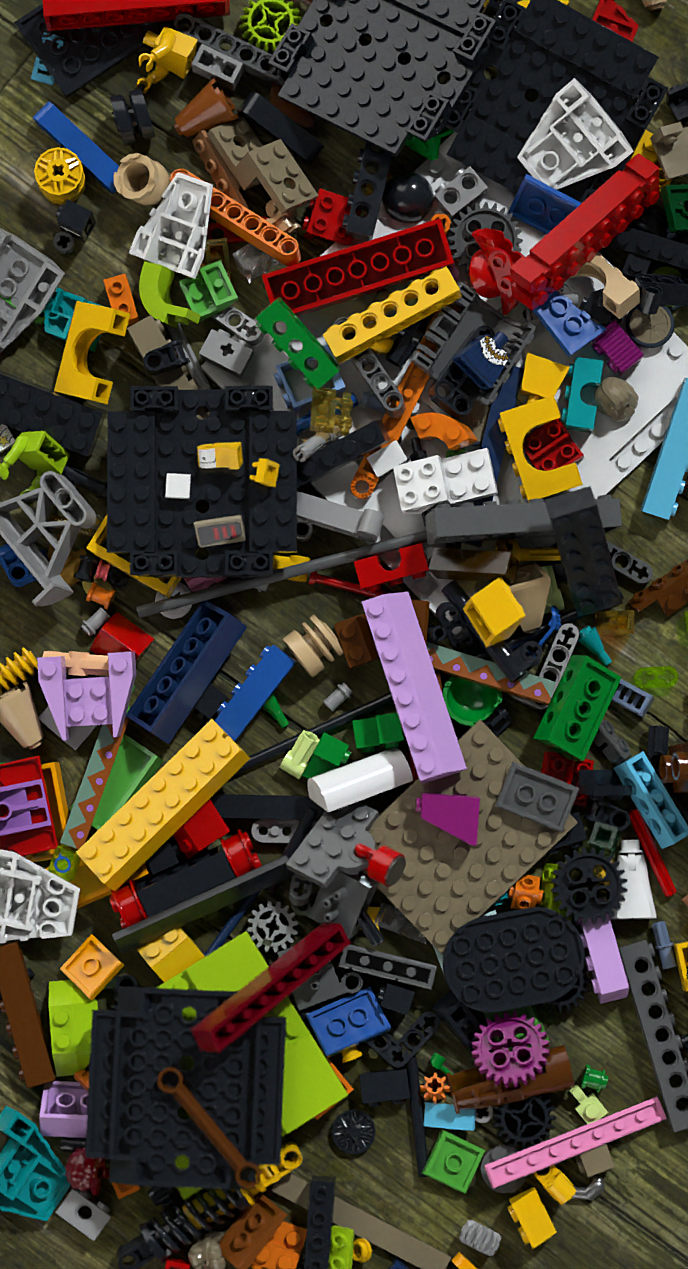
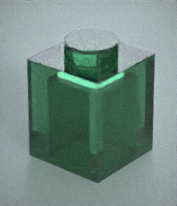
M596 821L589 840L590 852L594 847L596 854L604 850V856L608 857L611 854L614 856L620 839L619 828Z

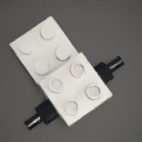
M414 437L410 439L413 453L410 455L411 462L393 466L402 512L404 514L422 513L425 527V516L432 509L436 508V505L451 504V507H455L454 505L498 494L488 448L441 459L438 455L427 457L426 450L421 448L420 438Z

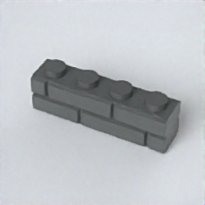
M351 944L342 951L339 967L432 989L437 968L436 965Z

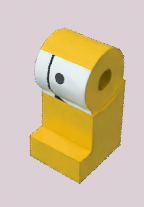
M241 442L204 444L197 447L198 466L201 468L229 467V469H239L243 464Z

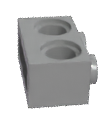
M471 166L466 170L462 168L453 175V180L449 184L443 183L435 190L434 202L452 222L458 217L459 212L463 213L467 206L470 207L487 193L488 186ZM464 181H471L474 187L472 189H465L462 183ZM447 195H453L457 201L453 204H448L444 198Z

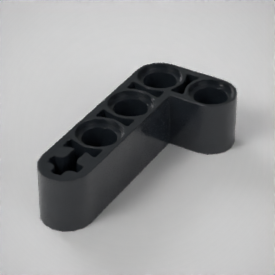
M250 92L237 109V112L249 122L257 124L276 140L281 139L291 152L309 165H312L325 147L319 140L256 92Z
M636 274L634 282L640 289V303L636 307L640 312L650 315L657 314L659 305L688 307V276Z
M486 325L476 328L468 335L453 356L474 339L481 336L480 334H488L493 338L495 336L494 330ZM452 358L430 386L428 395L430 400L449 416L460 418L471 412L473 402L467 394L459 389L468 376ZM452 368H454V369H456V370L458 371V373H459V378H458V379H455V378L452 376V374H451V369H452ZM438 386L444 388L446 392L445 397L438 394ZM456 401L463 404V412L457 410Z

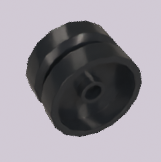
M141 88L129 91L128 96L131 103L129 107H127L123 95L118 94L110 97L114 110L112 115L117 131L121 133L124 146L136 143L137 138L134 128L137 127L143 140L155 137Z

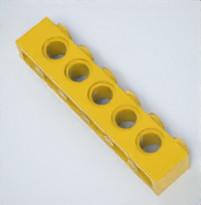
M447 266L442 269L438 268L433 270L428 277L411 282L408 288L391 293L388 299L380 303L375 302L371 304L366 311L349 316L346 322L329 327L326 333L322 335L339 365L369 349L376 341L389 338L462 298V295ZM430 288L438 289L437 293L433 295L427 294V291ZM410 299L418 300L413 306L406 305ZM391 310L397 311L395 316L386 317L387 312ZM368 322H376L373 328H365ZM348 333L356 334L351 340L344 339Z

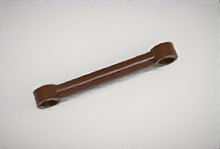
M173 1067L164 1069L158 1076L159 1087L167 1093H172L237 1172V1182L244 1188L255 1187L261 1178L259 1167L244 1159L184 1086L181 1072ZM173 1072L178 1075L179 1083L177 1087L176 1085L173 1087L163 1086L161 1082L163 1074ZM246 1167L256 1169V1181H241L240 1171Z

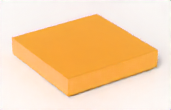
M91 934L60 970L89 999L93 1000L120 971L124 964Z

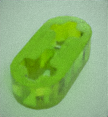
M671 666L642 667L634 673L633 681L637 687L642 689L668 688L677 683L679 675L677 670ZM667 670L674 678L669 683H666L665 679H658V675H664ZM642 672H646L647 676H654V679L648 680L646 684H643L642 680H638V676H641Z

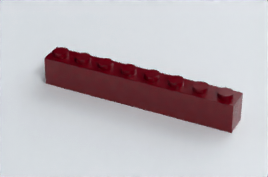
M322 923L191 1029L202 1051L220 1052L350 945V941L341 923Z

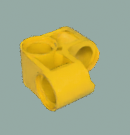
M554 1164L548 1166L544 1173L533 1172L545 1190L560 1205L566 1203L576 1193L573 1183Z

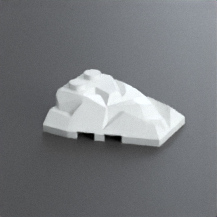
M0 849V943L19 939L20 941H27L29 938L36 937L44 939L72 935L80 888L15 852Z

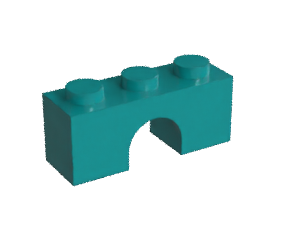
M575 357L574 363H569L567 376L571 377L570 386L566 385L564 399L568 400L567 409L563 408L561 422H565L564 426L567 430L592 433L594 430L597 406L585 404L581 400L580 391L585 387H599L604 361Z

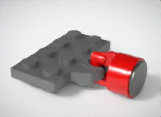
M355 802L331 812L325 811L286 863V866L289 870L324 888L329 886L339 871L358 875V872L363 869L368 871L369 878L386 887H390L401 878L406 866V860L402 853L385 845L376 851L375 841L368 831L379 817V813L360 802Z

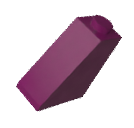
M421 792V798H416V812H419V816L422 819L470 845L477 846L480 797Z

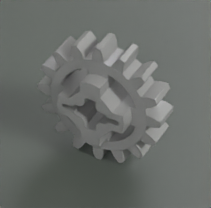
M268 901V907L266 908L260 904L259 912L252 911L255 918L248 919V922L253 924V927L247 929V931L254 933L251 937L252 940H258L257 947H260L262 944L265 945V951L267 952L270 947H273L274 951L278 952V946L280 945L286 949L285 942L293 943L294 940L290 936L291 934L298 933L293 929V926L298 925V922L291 919L296 914L287 913L288 905L283 909L280 908L281 902L279 901L276 906H272V902ZM273 910L271 917L268 919H259L263 913ZM281 913L287 918L289 926L282 924L279 919ZM276 915V925L280 927L279 930H274L270 938V928L266 927V924L271 923ZM257 927L263 928L266 933L265 940L260 937ZM280 933L287 934L281 941L273 942L276 935Z

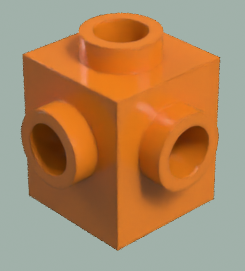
M524 874L509 888L508 897L512 898L511 908L520 910L541 904L543 890H539L541 877Z

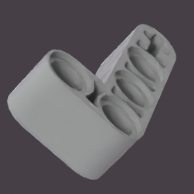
M297 492L298 520L364 541H377L385 517L383 513L372 509H364L363 512L306 493Z
M570 623L562 625L557 631L538 676L543 678L544 673L548 671L554 673L556 683L551 699L579 637V630ZM568 629L571 630V635L574 637L569 638L565 646L557 645V642L561 644L564 640L565 635L562 632H566ZM560 650L564 653L565 659L563 662H556L553 659L552 654L554 651ZM508 693L511 699L533 709L544 710L548 707V705H538L535 701Z

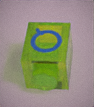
M63 844L57 846L48 871L67 882L73 880L81 862V858L76 853L78 850Z

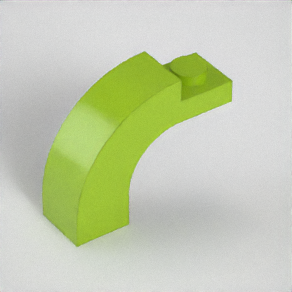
M144 262L140 275L139 292L142 304L147 312L155 319H159L161 322L176 329L179 323L183 325H188L189 322L198 324L200 314L188 308L174 306L171 302L170 287L175 272L163 265Z

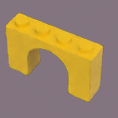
M76 301L54 391L108 405L113 382L94 377L90 373L87 366V354L91 343L100 334L111 333L125 336L130 313Z
M554 395L500 413L501 418L497 419L501 433L506 431L508 441H505V446L508 454H513L516 463H513L512 467L515 476L521 477L523 485L519 486L523 500L528 499L529 502L531 499H542L583 485L576 462L550 471H541L532 467L524 456L523 444L527 434L537 426L561 419Z

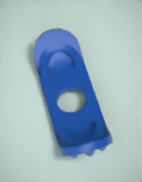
M555 605L551 606L552 618L548 624L551 628L538 643L541 647L555 630H559L561 626V619L559 618L561 614ZM528 650L527 657L533 656L535 658L536 652L531 653Z

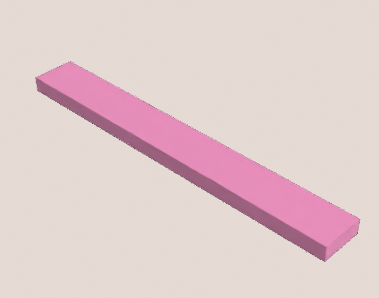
M657 1096L487 1164L484 1168L493 1189L667 1118Z

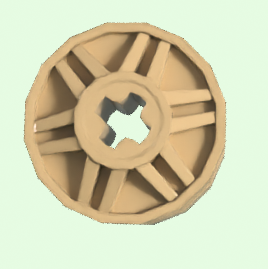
M314 614L309 617V620L314 625L313 629L303 622L302 627L306 633L304 636L293 630L282 639L312 678L324 669L320 659L322 656L333 662L334 658L329 652L331 649L338 656L344 653L335 634L326 623L319 620Z

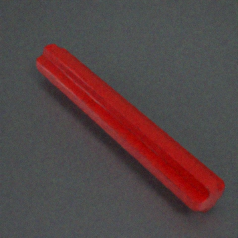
M635 809L628 813L630 822L666 897L672 896L677 893V890L640 811Z

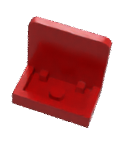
M319 189L317 193L319 196L310 202L308 208L312 209L310 217L306 216L303 222L304 238L313 240L314 236L349 246L353 238L346 237V229L342 228L344 215H349L351 207L347 206L348 197ZM361 210L356 211V215L359 217Z

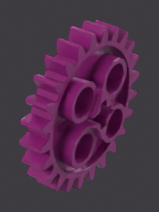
M504 1011L503 1018L495 1014L494 1022L487 1018V1027L479 1026L481 1033L474 1034L477 1041L472 1042V1047L476 1049L472 1051L473 1058H477L474 1061L475 1066H481L479 1069L480 1074L487 1073V1081L494 1077L495 1085H498L502 1080L504 1081L505 1088L508 1087L510 1082H513L516 1088L520 1080L527 1085V1077L535 1080V1071L542 1074L543 1071L540 1065H547V1059L544 1057H548L550 1054L549 1050L545 1048L550 1046L549 1041L545 1040L547 1038L546 1032H541L542 1025L537 1024L534 1026V1018L526 1021V1013H523L518 1018L516 1011L513 1012L512 1017H509L508 1013ZM519 1033H524L527 1035L522 1040L515 1038V1036ZM494 1037L503 1038L499 1043L492 1042ZM508 1047H513V1051L509 1052ZM523 1055L530 1057L526 1062L518 1060ZM498 1059H505L506 1063L503 1065H496L495 1061Z

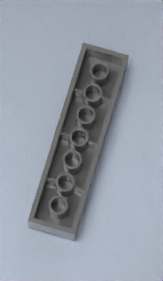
M600 495L595 500L604 533L608 534L622 526L620 499L612 498V495ZM531 499L529 503L521 504L520 500H509L503 505H497V501L483 502V506H474L472 502L459 504L460 507H451V504H439L425 516L428 544L498 540V538L554 537L543 499Z

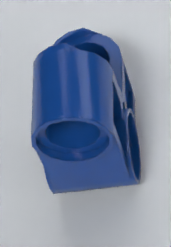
M8 543L0 546V564L12 585L22 587L37 580ZM40 550L50 562L45 550ZM16 570H22L25 572V575L22 579L18 580L12 577L13 573Z

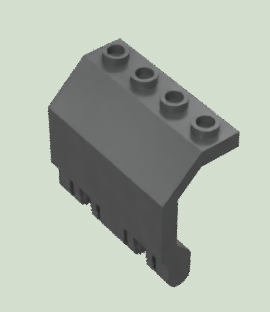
M458 281L457 285L462 298L454 301V303L460 306L461 310L457 313L449 306L440 309L442 312L437 314L428 328L429 331L424 335L437 348L433 352L425 345L418 344L416 348L418 351L415 350L409 360L422 369L425 374L436 380L473 330L486 325L494 330L495 335L498 331L504 333L509 341L502 349L509 355V360L494 385L489 389L481 390L467 377L459 388L472 399L474 404L487 406L496 399L498 388L508 380L510 376L508 372L513 365L520 361L522 357L521 352L533 340V332L537 327L530 322L519 323L502 315L482 300L477 292ZM452 368V369H451V374H452V376H453L455 379H458V378H459V373H458V371H457L456 369Z

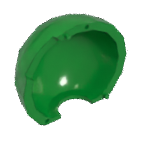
M454 676L448 679L442 693L450 719L460 726L470 728L479 719L483 723L486 722L499 708L503 699L502 693L499 690Z

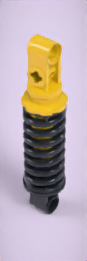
M285 1141L281 1144L280 1165L256 1164L261 1171V1178L255 1188H205L206 1192L203 1194L200 1191L193 1194L195 1199L192 1201L189 1198L182 1199L184 1203L183 1211L177 1203H174L171 1206L175 1213L174 1217L171 1218L168 1212L163 1210L161 1216L165 1223L160 1225L157 1219L152 1217L148 1221L139 1224L142 1233L120 1246L116 1252L119 1269H139L155 1258L163 1264L172 1255L170 1249L174 1252H180L182 1243L185 1245L192 1244V1235L196 1238H202L204 1234L203 1228L206 1231L214 1230V1222L221 1225L225 1222V1215L230 1218L236 1215L235 1207L239 1210H245L255 1205L253 1197L255 1194L263 1193L266 1191L267 1186L277 1182L284 1175L300 1166L302 1155L297 1144L292 1141ZM288 1152H295L294 1157L290 1159L284 1158ZM125 1256L134 1257L130 1262L122 1261Z

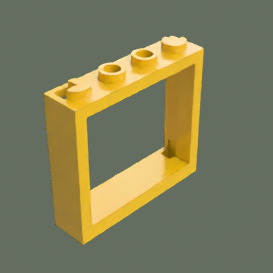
M106 515L88 544L87 549L92 554L130 575V563L114 553H107V549L102 547L107 538ZM130 575L167 598H170L181 578H171L168 584H165L157 578Z

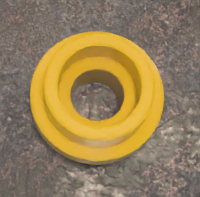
M364 1238L356 1239L353 1242V1259L360 1263L367 1262L372 1254L370 1243Z

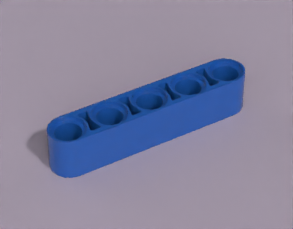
M48 101L32 117L33 120L62 148L69 149L75 153L80 159L83 168L107 191L114 194L116 192L114 172L117 173L119 166L57 107Z

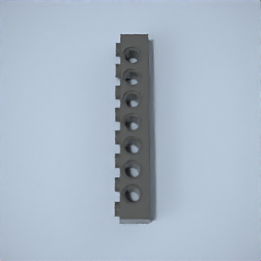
M641 940L618 947L671 1130L677 1132L687 1129L688 1105L685 1109L678 1110L676 1101L680 1097H685L688 1101V1077L686 1074L688 1072V1062L680 1054L679 1049H682L683 1046L680 1036L674 1034L672 1026H675L676 1023L673 1013H668L665 1004L669 1003L666 990H661L659 980H662L660 969L658 966L654 967L652 958L655 957L653 946L651 943L647 944V940ZM639 959H643L647 964L646 970L642 973H638L635 970V963ZM646 982H650L654 988L652 994L645 996L641 990L642 985ZM653 1005H657L660 1008V1015L657 1018H651L648 1014L649 1008ZM659 1028H664L667 1031V1037L663 1041H658L655 1037V1033ZM666 1051H671L674 1054V1060L670 1064H665L662 1060V1056ZM673 1074H678L681 1078V1082L677 1087H671L669 1084V1078Z

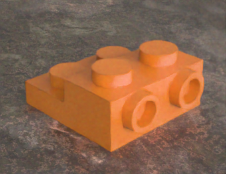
M283 1221L255 1258L251 1268L296 1269L307 1236V1229Z

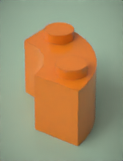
M430 412L410 417L420 439L426 441L441 439L449 449L459 451L478 441L467 425L450 416Z

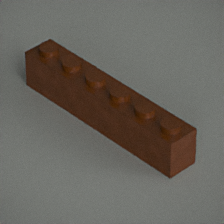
M18 940L0 945V991L3 999L0 1000V1007L2 1013L7 1014L9 1023H6L9 1037L13 1036L15 1046H12L15 1060L19 1059L22 1067L19 1069L21 1082H26L27 1088L54 1081L57 1076L20 942Z

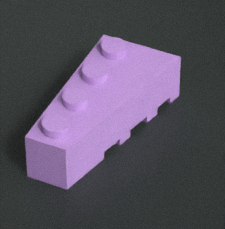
M604 897L598 898L599 901L605 902ZM605 914V922H602L598 917L595 925H593L591 919H588L586 925H583L581 917L575 923L576 926L580 925L582 931L580 936L588 955L585 957L588 970L592 971V986L594 993L598 994L600 1004L626 998L629 991L628 981L608 914Z

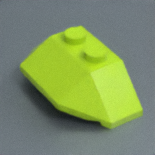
M71 980L49 982V1017L56 1076L74 1075L76 1072L84 1070L90 1063L91 1047L83 1034L92 1029V1010H98V1001L95 998L93 1000L89 999Z

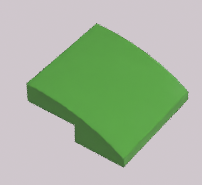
M221 260L199 268L200 273L197 274L196 279L188 277L179 281V286L190 310L201 315L199 322L221 312L238 300Z

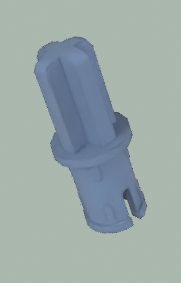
M664 921L653 923L652 929L657 944L655 949H658L663 966L662 969L677 966L672 949L674 944L670 942L666 923Z

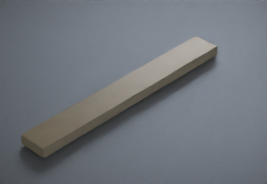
M290 1172L275 1182L271 1191L309 1210V1182ZM335 1196L334 1224L353 1229L355 1235L421 1269H446L451 1259L450 1255Z

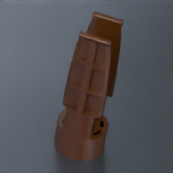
M565 1046L548 1048L550 1055L544 1057L547 1059V1065H540L543 1071L542 1074L535 1071V1080L527 1077V1085L520 1080L516 1088L513 1082H510L508 1087L505 1088L504 1081L502 1080L498 1085H495L494 1077L487 1081V1073L480 1074L479 1069L481 1066L469 1068L453 1075L447 1073L446 1076L450 1086V1094H452L455 1113L459 1114L460 1110L501 1105L525 1100L527 1097L539 1094L554 1093L574 1088L573 1075ZM524 1055L521 1056L518 1060L521 1062H526L530 1059V1057ZM505 1059L495 1061L496 1065H503L506 1063Z

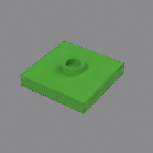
M441 1130L422 1173L466 1194L485 1150Z

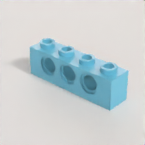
M644 752L627 759L614 768L623 785L632 786V795L630 797L661 849L677 843L688 835V825Z

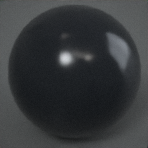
M402 172L393 176L386 183L382 202L385 211L392 219L401 223H415L425 218L431 211L434 203V193L430 183L420 174Z

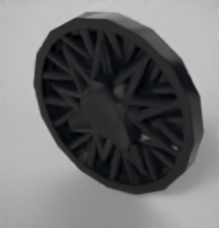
M346 1110L338 1115L333 1123V1141L345 1153H363L370 1148L375 1140V1124L371 1117L361 1110Z

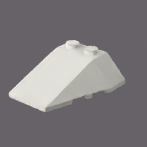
M574 78L556 93L553 101L543 114L517 158L535 179L557 190L616 167L634 151L623 133L596 99Z
M178 172L162 194L164 199L157 209L153 208L149 213L151 217L144 227L140 226L129 254L155 264L163 265L170 270L196 279L204 258L213 185Z

